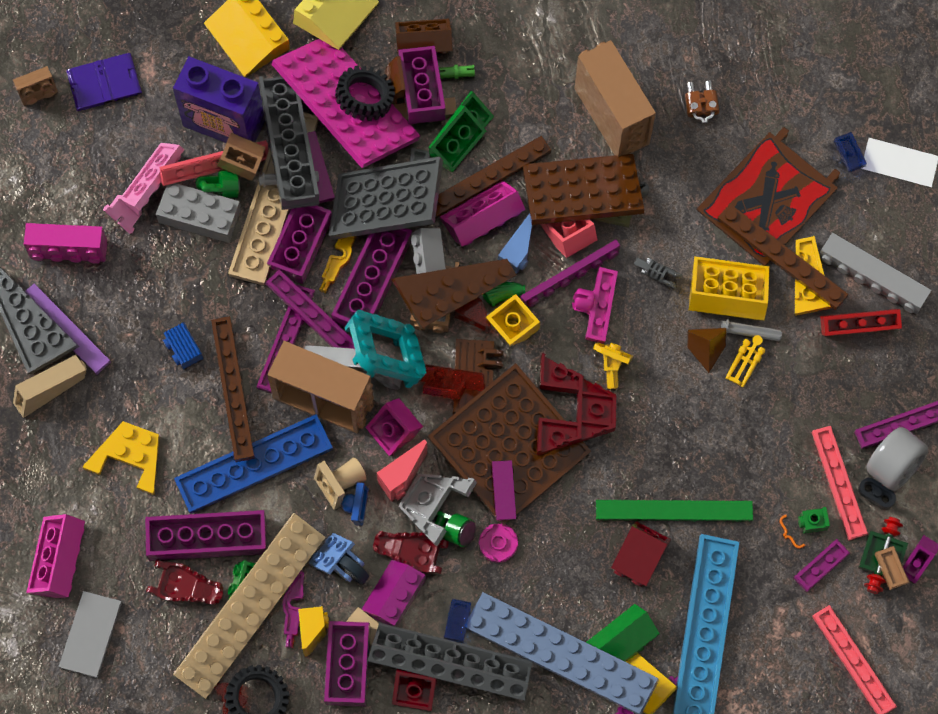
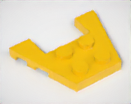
M123 421L84 464L83 469L100 475L108 457L144 470L137 489L154 495L160 436Z

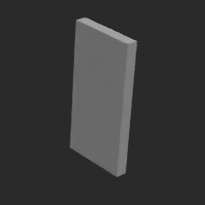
M83 591L59 664L60 669L98 678L122 601Z

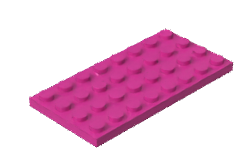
M317 39L272 61V66L361 168L419 140L420 135L408 124V121L393 104L383 118L380 116L379 120H375L373 117L372 121H367V117L362 121L360 120V115H357L355 119L352 117V112L349 115L345 113L346 108L341 110V104H337V98H335V90L339 78L348 68L351 67L354 70V67L358 66L342 47L338 50L321 39ZM355 83L349 87L351 96L359 102L374 104L381 100L379 91L369 84Z

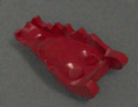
M379 531L374 539L373 550L380 555H385L395 561L407 564L421 573L441 574L442 568L435 566L439 549H447L449 541L441 540L438 546H436L423 532L393 534Z
M156 560L154 565L163 570L158 587L148 586L146 592L162 600L171 602H204L216 605L223 596V586L221 583L207 579L184 564Z

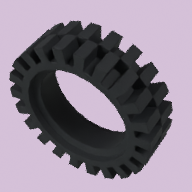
M363 65L361 70L359 66H355L354 70L350 67L347 71H344L339 78L335 90L336 102L341 104V110L346 108L345 113L347 115L352 112L353 118L356 119L357 115H359L362 121H364L365 117H367V121H372L373 117L375 120H379L380 116L383 118L391 108L395 96L394 85L391 86L392 81L390 79L387 80L388 76L386 74L380 76L382 71L377 70L375 73L373 72V67L366 70V66ZM355 83L369 84L379 91L381 100L374 104L359 102L351 96L349 87Z
M251 665L248 668H243L233 676L225 690V707L229 710L227 713L249 714L240 705L239 691L245 682L256 679L270 685L275 695L274 706L266 714H284L289 703V691L286 689L288 687L287 683L282 681L284 678L282 676L279 677L276 670L271 671L268 666L264 668L262 665H257L256 667Z

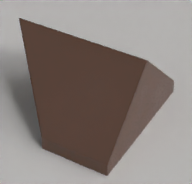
M726 328L688 330L687 347L708 373L726 347Z

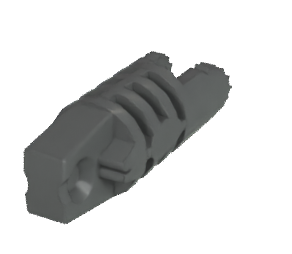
M637 257L634 263L643 268L641 273L673 289H676L677 285L665 279L667 274L670 273L680 279L683 275L651 258L644 261Z

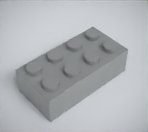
M174 183L166 185L156 217L160 224L230 243L241 213L240 201Z

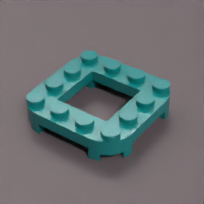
M357 310L345 326V331L351 333L356 352L352 359L354 365L359 364L367 371V375L371 376V378L378 373L403 380L406 388H411L419 383L426 374V367L418 338L414 333L415 328L410 324L405 325L394 319H388L362 310ZM372 333L392 338L394 345L400 347L403 361L377 354Z

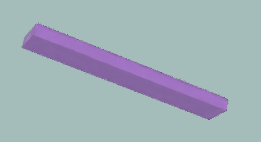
M35 284L26 290L31 298L80 346L73 350V352L96 375L111 363Z

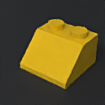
M516 294L486 316V319L510 346L527 340L540 329V321Z
M323 606L298 609L302 650L305 657L312 653L327 634L326 628H329L328 612H324Z

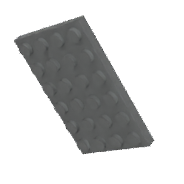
M441 157L339 174L329 237L334 240L435 224L443 165Z

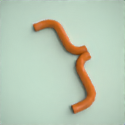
M782 516L780 524L785 531L783 534L784 538H789L796 548H803L805 544L798 546L794 539L787 535L788 530L783 523V519L787 516Z

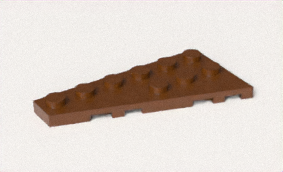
M508 259L396 277L392 281L420 329H423L510 280L517 274Z

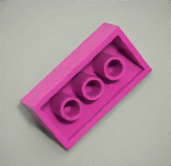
M501 181L440 216V219L453 239L459 245L465 246L471 244L479 236L488 234L491 229L502 226L510 218L519 216L526 209L518 191L506 182Z
M67 514L43 517L26 593L52 598L69 597L72 589L73 575L76 571L77 556L80 552L81 538L84 534V520Z

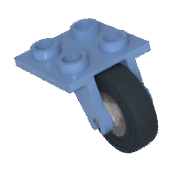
M332 533L325 540L323 546L314 553L309 561L311 566L329 575L334 570L348 582H351L353 579L363 585L369 578L368 573L362 568L365 565L364 562L350 551L355 544L335 533Z

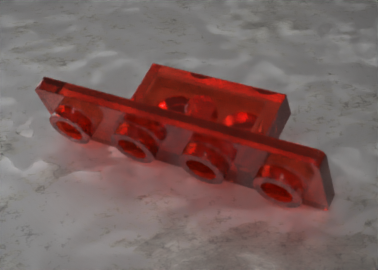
M425 364L426 374L420 380L426 382L423 386V394L450 399H460L465 389L478 391L485 389V376L483 373Z

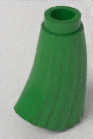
M506 281L483 294V298L491 307H494L501 301L510 299L515 294L518 297L525 293V285Z

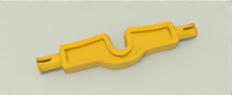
M357 236L341 238L336 242L335 248L342 252L343 255L329 256L326 268L322 274L323 282L319 288L321 292H327L330 283H335L341 268L349 263L352 256V245Z

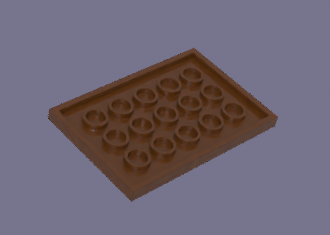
M624 154L619 157L614 155L523 165L532 225L644 214V204L633 154Z

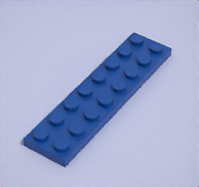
M317 414L253 442L255 459L235 462L234 453L231 452L175 477V482L189 513L192 514L333 450Z

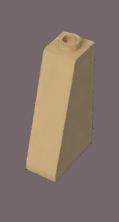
M74 355L16 385L13 404L22 417L28 416L83 380L86 373L85 363Z

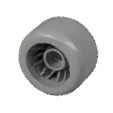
M898 427L874 451L867 463V471L887 489L896 491L919 469L928 454V447L908 429Z

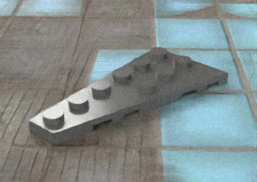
M0 267V313L28 374L32 375L80 347Z

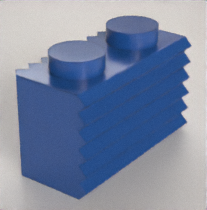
M184 322L164 332L166 339L163 342L168 350L172 349L174 353L172 358L177 366L181 365L182 369H185L203 359L201 351Z

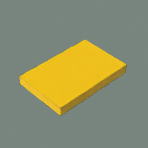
M637 653L626 663L659 679L643 710L645 714H653L677 689V686Z

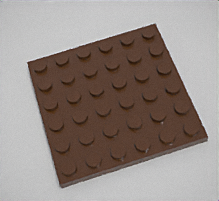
M516 363L427 436L462 479L474 478L477 484L472 491L495 518L492 461L512 460L517 515L591 452L582 441L537 455L539 418L565 420ZM502 520L499 522L502 526H504L510 520Z

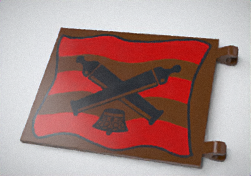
M785 127L776 136L769 132L696 209L763 266H766L771 260L718 220V216L725 208L731 204L783 245H786L838 189L833 183L839 178L840 172L834 169L827 178L819 173L782 142L789 133V130Z

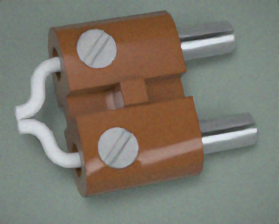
M710 80L709 83L708 81L705 82L706 90L703 93L694 91L693 82L687 83L688 93L685 94L688 117L701 120L702 123H707L708 119L720 113L717 91L712 89V82ZM701 115L707 116V117L705 118V121H704V119L701 117Z

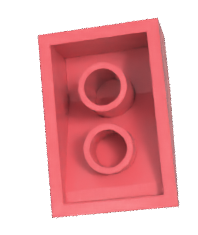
M590 219L540 224L555 247L566 258L598 240L595 225Z
M425 439L377 472L378 484L391 502L405 496L406 491L416 476L427 455V442Z

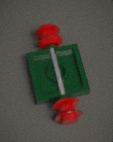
M895 517L884 519V523L887 525L882 527L881 530L886 535L874 531L869 532L858 569L873 573L867 575V579L870 581L864 584L867 591L873 594L883 592V588L880 586L886 583L875 552L894 546L902 564L908 543L893 538L900 536L901 533L898 531V528L903 527L900 520Z

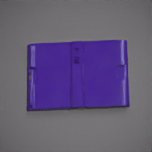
M131 53L95 61L66 71L77 111L100 106L104 102L113 99L116 101L142 93Z

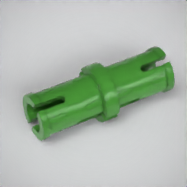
M457 64L454 67L439 68L440 78L458 79L459 77H475L474 65L458 66Z

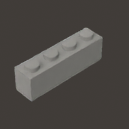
M420 228L411 233L416 274L446 269L440 228Z

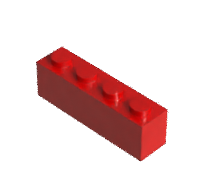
M900 309L820 316L821 331L824 336L902 329Z

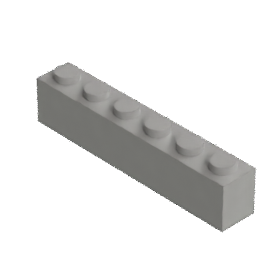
M834 233L830 235L820 251L819 256L822 262L827 265H833L842 274H848L853 277L856 282L869 286L873 292L881 293L890 302L903 306L909 313L917 314L931 292V289Z

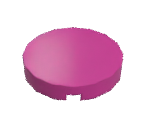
M491 524L480 534V551L491 562H506L517 551V535L506 524L504 526L501 524Z

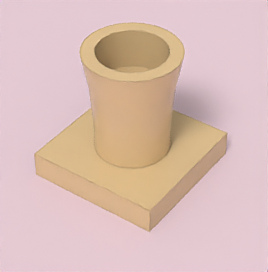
M354 457L333 472H331L326 462L323 461L317 465L314 480L333 510L341 507L345 489L356 485L357 482L363 483L367 480L363 467Z

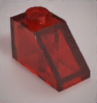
M480 297L455 310L456 319L489 334L491 323L486 319L488 315Z

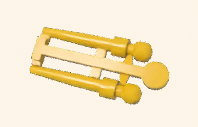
M756 335L753 337L752 347H749L750 341L748 339L743 341V345L740 346L725 379L732 381L742 388L745 386L757 363L761 361V356L765 353V348L759 347L758 351L755 350L756 346L762 344L761 336ZM748 350L749 353L747 354V356H746V357L743 356V355H745L746 351ZM754 353L755 356L753 357V360H751L750 357ZM740 359L744 360L735 378L731 377ZM747 363H749L751 365L743 381L741 382L738 379L741 376Z

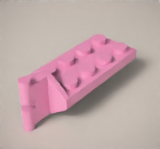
M160 143L122 196L117 195L111 205H106L103 210L115 221L119 219L118 224L131 234L135 229L133 227L142 215V207L149 202L152 193L160 187L161 176L159 167L178 162L184 149L180 145Z

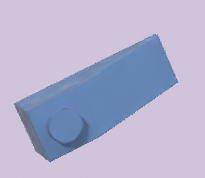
M530 213L498 255V260L508 259L516 274L528 264L527 257L532 231Z

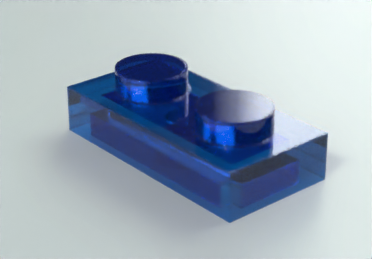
M852 132L834 138L835 146L849 173L866 167L867 163Z
M452 599L444 639L464 643L471 602Z

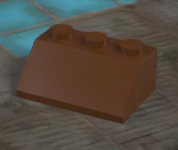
M450 19L395 22L397 53L398 50L428 46H435L436 52L439 54L453 51Z

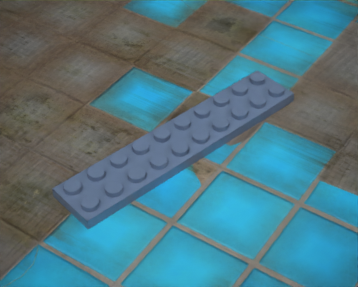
M484 592L464 625L465 629L635 714H642L659 682L657 677Z

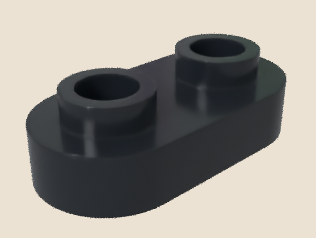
M865 478L859 484L858 490L860 495L882 509H889L894 505L896 501L895 493L887 489L880 482L873 478ZM865 487H870L871 492H867ZM882 497H886L888 502H883Z

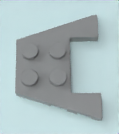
M418 474L398 506L431 542L438 546L447 531L443 527L432 523V520L451 490L468 497L477 482L474 478L460 479L454 476L446 478L441 475Z

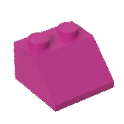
M398 398L385 403L365 428L389 456H392L410 442L423 426Z

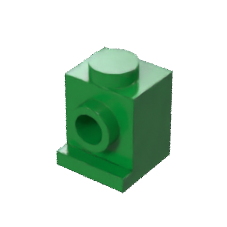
M826 507L802 511L798 517L799 527L803 528L804 534L828 530L830 524ZM811 517H816L817 521L813 522Z

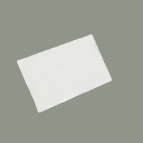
M869 138L861 169L932 188L938 156Z

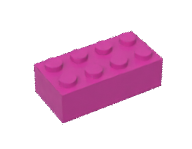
M26 223L24 246L29 257L33 260L51 259L56 262L70 260L75 263L81 261H89L90 263L106 261L108 240L103 228L100 226Z

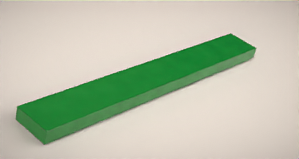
M596 500V521L752 522L753 501Z

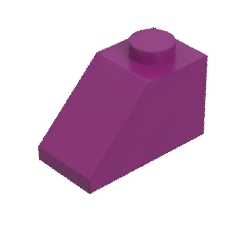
M925 535L920 539L903 565L908 580L915 584L938 551V544Z

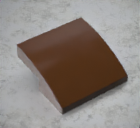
M396 56L387 65L384 73L388 76L387 80L390 79L392 81L391 86L394 85L395 88L392 104H397V98H405V84L400 56Z

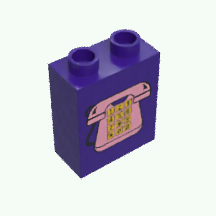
M188 56L173 86L183 127L225 143L230 133L256 142L265 123L259 83Z

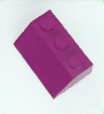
M391 560L361 610L383 624L398 627L426 580L425 574L407 564Z

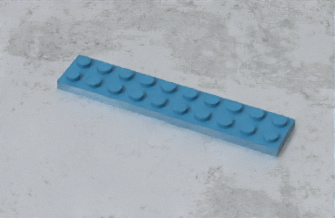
M704 534L699 536L672 714H714L739 549L738 541Z

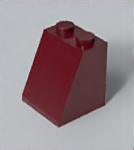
M636 521L632 525L611 568L614 569L615 574L631 578L634 584L641 587L643 585L647 586L671 538Z

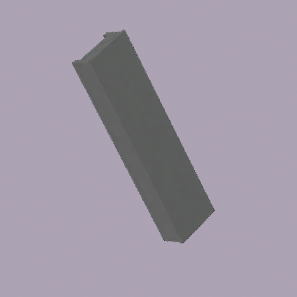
M263 76L259 77V89L281 209L286 210L319 205V191L301 98L283 77L263 79Z
M383 623L378 624L367 660L524 701L533 663L529 660Z

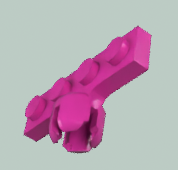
M599 267L594 290L590 291L579 288L574 294L573 300L575 302H572V308L589 315L586 340L602 344L606 341L618 271Z

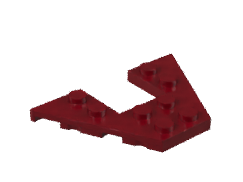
M542 353L539 389L577 394L576 422L539 418L537 455L614 432L616 429L617 395L603 389L597 383L592 384L585 380L583 375L572 369H567L562 363L557 364L545 357L546 354Z

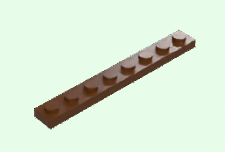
M542 135L441 192L438 195L435 219L523 169V165L532 164L550 154L551 149Z
M731 204L718 216V220L833 309L837 310L848 297V293Z
M228 316L213 319L211 322L235 462L255 459L231 318Z

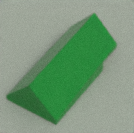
M470 91L428 147L430 157H441L443 160L442 166L450 172L455 170L487 131L485 129L486 125L494 117L473 91Z
M634 604L586 643L627 662L637 653L644 650V646L659 636L660 633L647 611Z

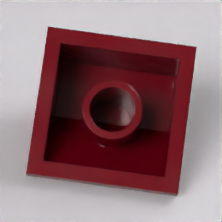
M397 669L392 705L432 711L437 678Z

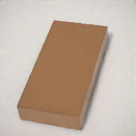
M894 546L875 552L889 590L909 583Z

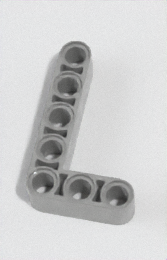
M305 346V349L367 374V371L359 364L354 365L352 359L356 355L355 349ZM376 350L377 354L388 356L385 353ZM378 373L374 375V378L385 387L395 390L400 389L402 380Z

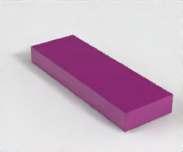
M512 460L492 461L496 521L516 520Z
M836 539L795 575L794 580L808 592L841 563L850 552Z

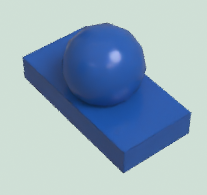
M359 482L356 485L355 495H345L341 503L342 509L345 512L352 513L351 521L356 526H362L364 523L369 491L364 483Z

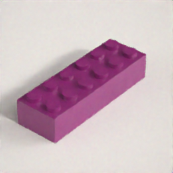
M403 228L369 234L331 314L332 320L336 324L345 328L357 310L378 315L393 283L392 279L395 278L411 244L412 230Z
M264 510L145 517L146 557L149 561L262 555L267 549V527Z

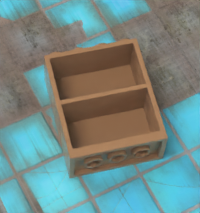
M611 40L601 42L596 48L581 52L578 56L574 89L613 154L619 157L624 154H631L649 145L656 112Z
M283 341L267 374L273 399L308 414H317L318 418L357 434L360 429L364 428L367 421L365 418L367 412H371L375 404L373 401L374 390L372 389L371 376L286 341Z

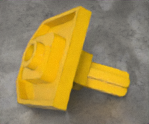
M597 342L593 349L603 354L607 388L616 389L619 387L618 370L622 362L629 364L633 359V355L625 353L621 350V346L610 343V345H605Z

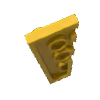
M815 236L796 240L795 254L824 275ZM795 279V316L832 308Z

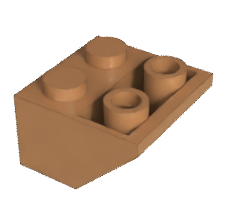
M48 66L13 79L24 106L32 105L40 99L50 98L58 93Z
M230 133L217 167L252 181L263 157L265 147Z

